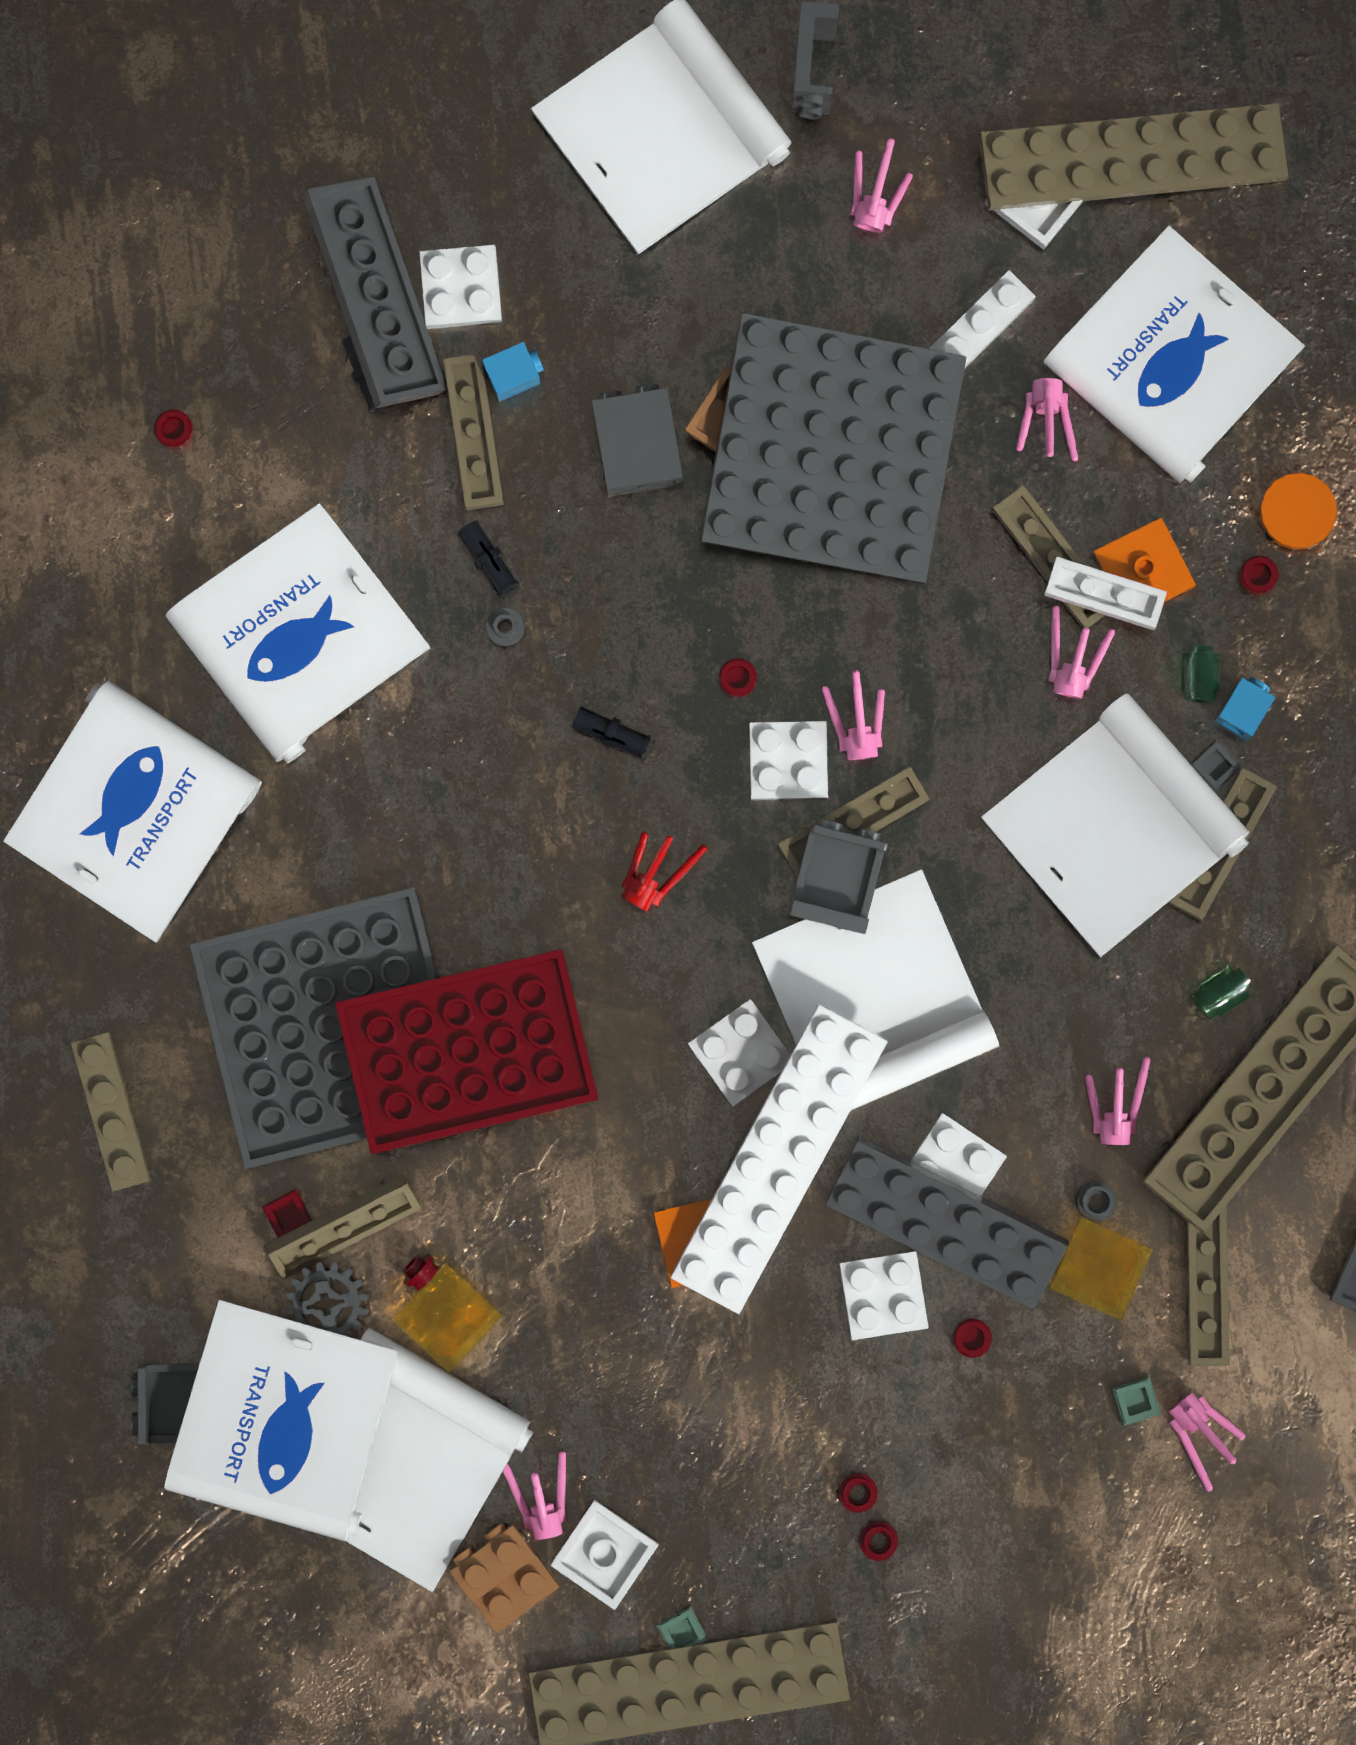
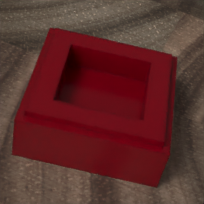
M294 1189L262 1206L277 1238L313 1220L298 1189Z

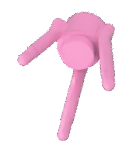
M893 138L887 140L872 195H865L863 201H861L862 151L857 150L855 152L853 204L850 216L855 217L853 225L863 230L881 233L883 232L884 225H891L893 214L913 178L911 173L905 175L886 208L887 201L880 197L895 142Z
M1055 378L1034 380L1032 382V392L1026 393L1025 410L1018 434L1016 450H1023L1033 409L1036 407V413L1045 415L1046 455L1052 457L1054 455V414H1057L1060 409L1070 458L1074 462L1077 461L1078 454L1068 410V394L1063 393L1062 380Z
M1057 605L1052 607L1051 671L1048 682L1054 683L1053 693L1082 699L1084 691L1089 692L1092 679L1115 634L1114 629L1107 631L1085 674L1086 668L1081 667L1090 630L1087 627L1083 628L1073 663H1063L1061 670L1060 608Z
M854 670L852 672L857 728L848 729V737L829 688L823 686L821 690L839 738L840 752L847 751L848 760L878 757L877 748L882 747L881 729L885 691L879 689L877 692L872 733L871 726L865 727L860 673L858 670Z
M1149 1057L1143 1058L1129 1117L1128 1113H1122L1123 1068L1119 1067L1116 1069L1114 1112H1105L1104 1120H1102L1092 1075L1087 1074L1085 1076L1093 1116V1133L1100 1134V1144L1131 1145V1134H1136V1121L1150 1065Z
M1191 1392L1169 1410V1413L1174 1418L1169 1424L1178 1433L1205 1490L1209 1492L1213 1489L1212 1484L1185 1429L1187 1428L1191 1434L1200 1429L1230 1464H1235L1236 1458L1206 1424L1209 1420L1206 1414L1240 1440L1245 1438V1433L1212 1408L1203 1396L1198 1399Z
M560 1451L558 1454L556 1509H554L553 1503H545L539 1475L532 1473L531 1480L536 1505L531 1507L530 1513L513 1472L507 1463L503 1470L504 1476L522 1514L525 1529H531L533 1540L548 1539L563 1534L561 1523L567 1521L565 1511L566 1453Z

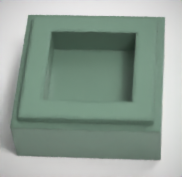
M1149 1376L1111 1388L1124 1426L1161 1415Z
M691 1606L656 1624L668 1649L709 1642Z

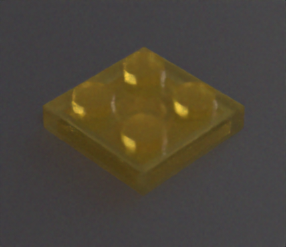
M1080 1217L1070 1239L1069 1246L1062 1257L1049 1288L1122 1321L1153 1249Z
M446 1262L431 1281L399 1312L393 1321L450 1373L503 1315Z

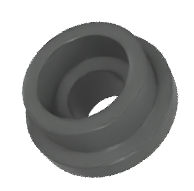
M499 608L488 617L486 632L495 644L511 646L521 639L524 633V622L517 611L511 608ZM500 621H510L512 629L508 633L500 632L498 630Z
M1089 1183L1078 1194V1209L1089 1220H1105L1115 1210L1116 1196L1113 1190L1104 1183ZM1094 1194H1099L1103 1198V1205L1099 1209H1093L1089 1204L1090 1197Z

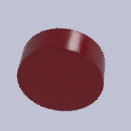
M171 409L164 411L157 417L154 424V433L164 447L181 449L191 441L194 428L191 420L184 412Z
M1259 555L1249 558L1239 570L1240 585L1246 592L1252 595L1268 593L1276 585L1279 577L1276 564L1266 556Z
M735 658L727 661L721 667L719 685L728 696L734 698L745 697L756 686L757 673L749 661Z
M969 1318L958 1323L953 1331L952 1340L954 1347L960 1354L969 1358H976L984 1355L989 1350L992 1343V1334L984 1322Z

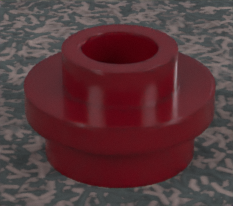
M430 1254L423 1258L419 1255L415 1256L403 1270V1273L406 1275L403 1283L407 1287L413 1286L417 1291L425 1287L438 1271V1267L433 1263L434 1258Z
M851 1474L844 1478L839 1486V1499L842 1505L851 1512H865L872 1508L877 1500L878 1491L876 1484L865 1474ZM856 1485H860L865 1489V1496L860 1500L853 1499L850 1494L851 1489Z
M875 1521L863 1528L859 1536V1545L866 1557L875 1561H883L890 1558L897 1550L898 1536L894 1528L888 1523ZM878 1533L883 1534L886 1538L885 1545L881 1548H876L871 1544V1538Z

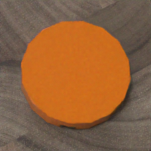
M1294 473L1287 474L1272 483L1262 497L1259 513L1263 529L1275 543L1288 549L1300 550L1309 549L1326 538L1334 527L1337 508L1335 497L1328 485L1316 476Z

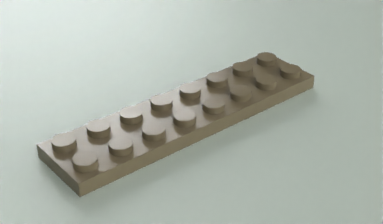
M1279 103L981 132L979 135L988 211L1070 203L1080 200L1090 201L1286 181L1289 177Z
M1338 946L1332 948L1142 1181L1146 1187L1201 1233L1207 1230L1356 1046V961Z
M837 1620L714 1640L698 1645L680 1646L673 1649L665 1648L529 1671L540 1745H581L850 1700Z

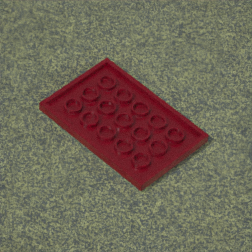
M563 949L335 1002L371 1155L599 1100Z

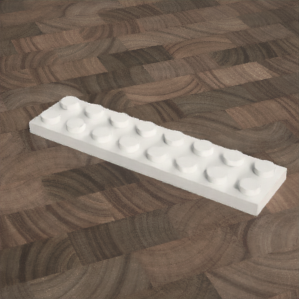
M818 1003L672 1271L671 1279L740 1314L888 1042L886 1039Z

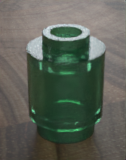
M1190 646V652L1182 654L1181 691L1185 692V701H1216V693L1220 692V654L1213 653V647Z
M1228 965L1198 986L1199 990L1192 996L1204 1015L1211 1020L1215 1016L1221 1018L1249 999L1251 996L1248 989L1252 987V984L1241 968L1234 971Z

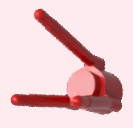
M646 832L641 833L628 875L621 885L625 887L621 897L648 912L652 904L658 907L667 892L707 851L706 845H701L656 890L659 883L652 878L666 855L673 837L670 835L666 836L645 875L641 872L637 875L648 839Z

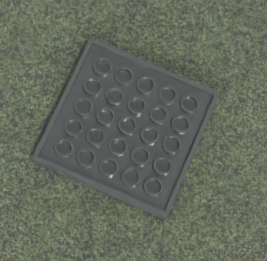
M741 313L700 542L926 583L967 356Z
M415 887L189 944L244 1168L250 1169L367 1139L335 1002L438 978Z

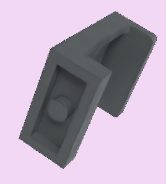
M801 1L792 112L799 113V116L803 118L819 119L822 115L830 114L833 87L812 85L810 83L813 40H836L839 4Z
M651 384L638 387L636 389L637 393L622 395L621 391H609L600 394L598 400H592L608 497L683 484V474L668 388L659 389V385Z
M821 819L820 826L810 825L788 915L866 934L869 922L867 918L883 855L887 850L888 843L880 842L881 834L858 829L857 835L842 832L843 824Z
M200 1363L142 1364L138 1366V1373H132L131 1394L132 1397H138V1412L132 1413L131 1431L132 1436H138V1445L177 1442Z

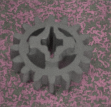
M317 1262V1272L315 1273L308 1267L303 1268L302 1272L305 1279L303 1281L297 1278L291 1280V1283L297 1288L296 1292L285 1293V1297L293 1301V1306L284 1310L285 1314H295V1322L313 1326L304 1316L312 1314L321 1320L324 1330L352 1338L349 1328L352 1326L360 1330L363 1327L362 1323L357 1319L358 1315L369 1314L368 1309L361 1307V1301L368 1299L369 1294H359L358 1288L364 1283L363 1279L353 1282L350 1279L353 1273L352 1268H348L343 1274L340 1273L339 1262H333L330 1270H326L323 1262ZM330 1278L341 1281L350 1292L342 1294L333 1287ZM315 1281L316 1291L310 1300L302 1301L304 1291L309 1284ZM323 1293H327L329 1299H344V1302L338 1303L337 1306L331 1308V1314H327L324 1308H310V1305L323 1300ZM353 1306L348 1320L339 1327L338 1316L345 1307Z

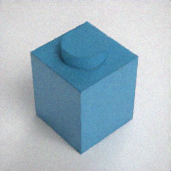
M524 342L482 360L484 370L499 402L541 384L538 375L539 372L544 371L535 349L528 352Z
M1242 677L1236 683L1214 722L1247 741L1254 735L1276 697L1268 693L1270 687L1262 681L1250 677L1249 680Z

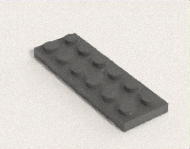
M375 177L307 189L302 194L375 409L435 396L445 392L448 388Z
M862 1136L859 1137L826 1202V1206L1033 1310L1066 1252L1070 1241Z

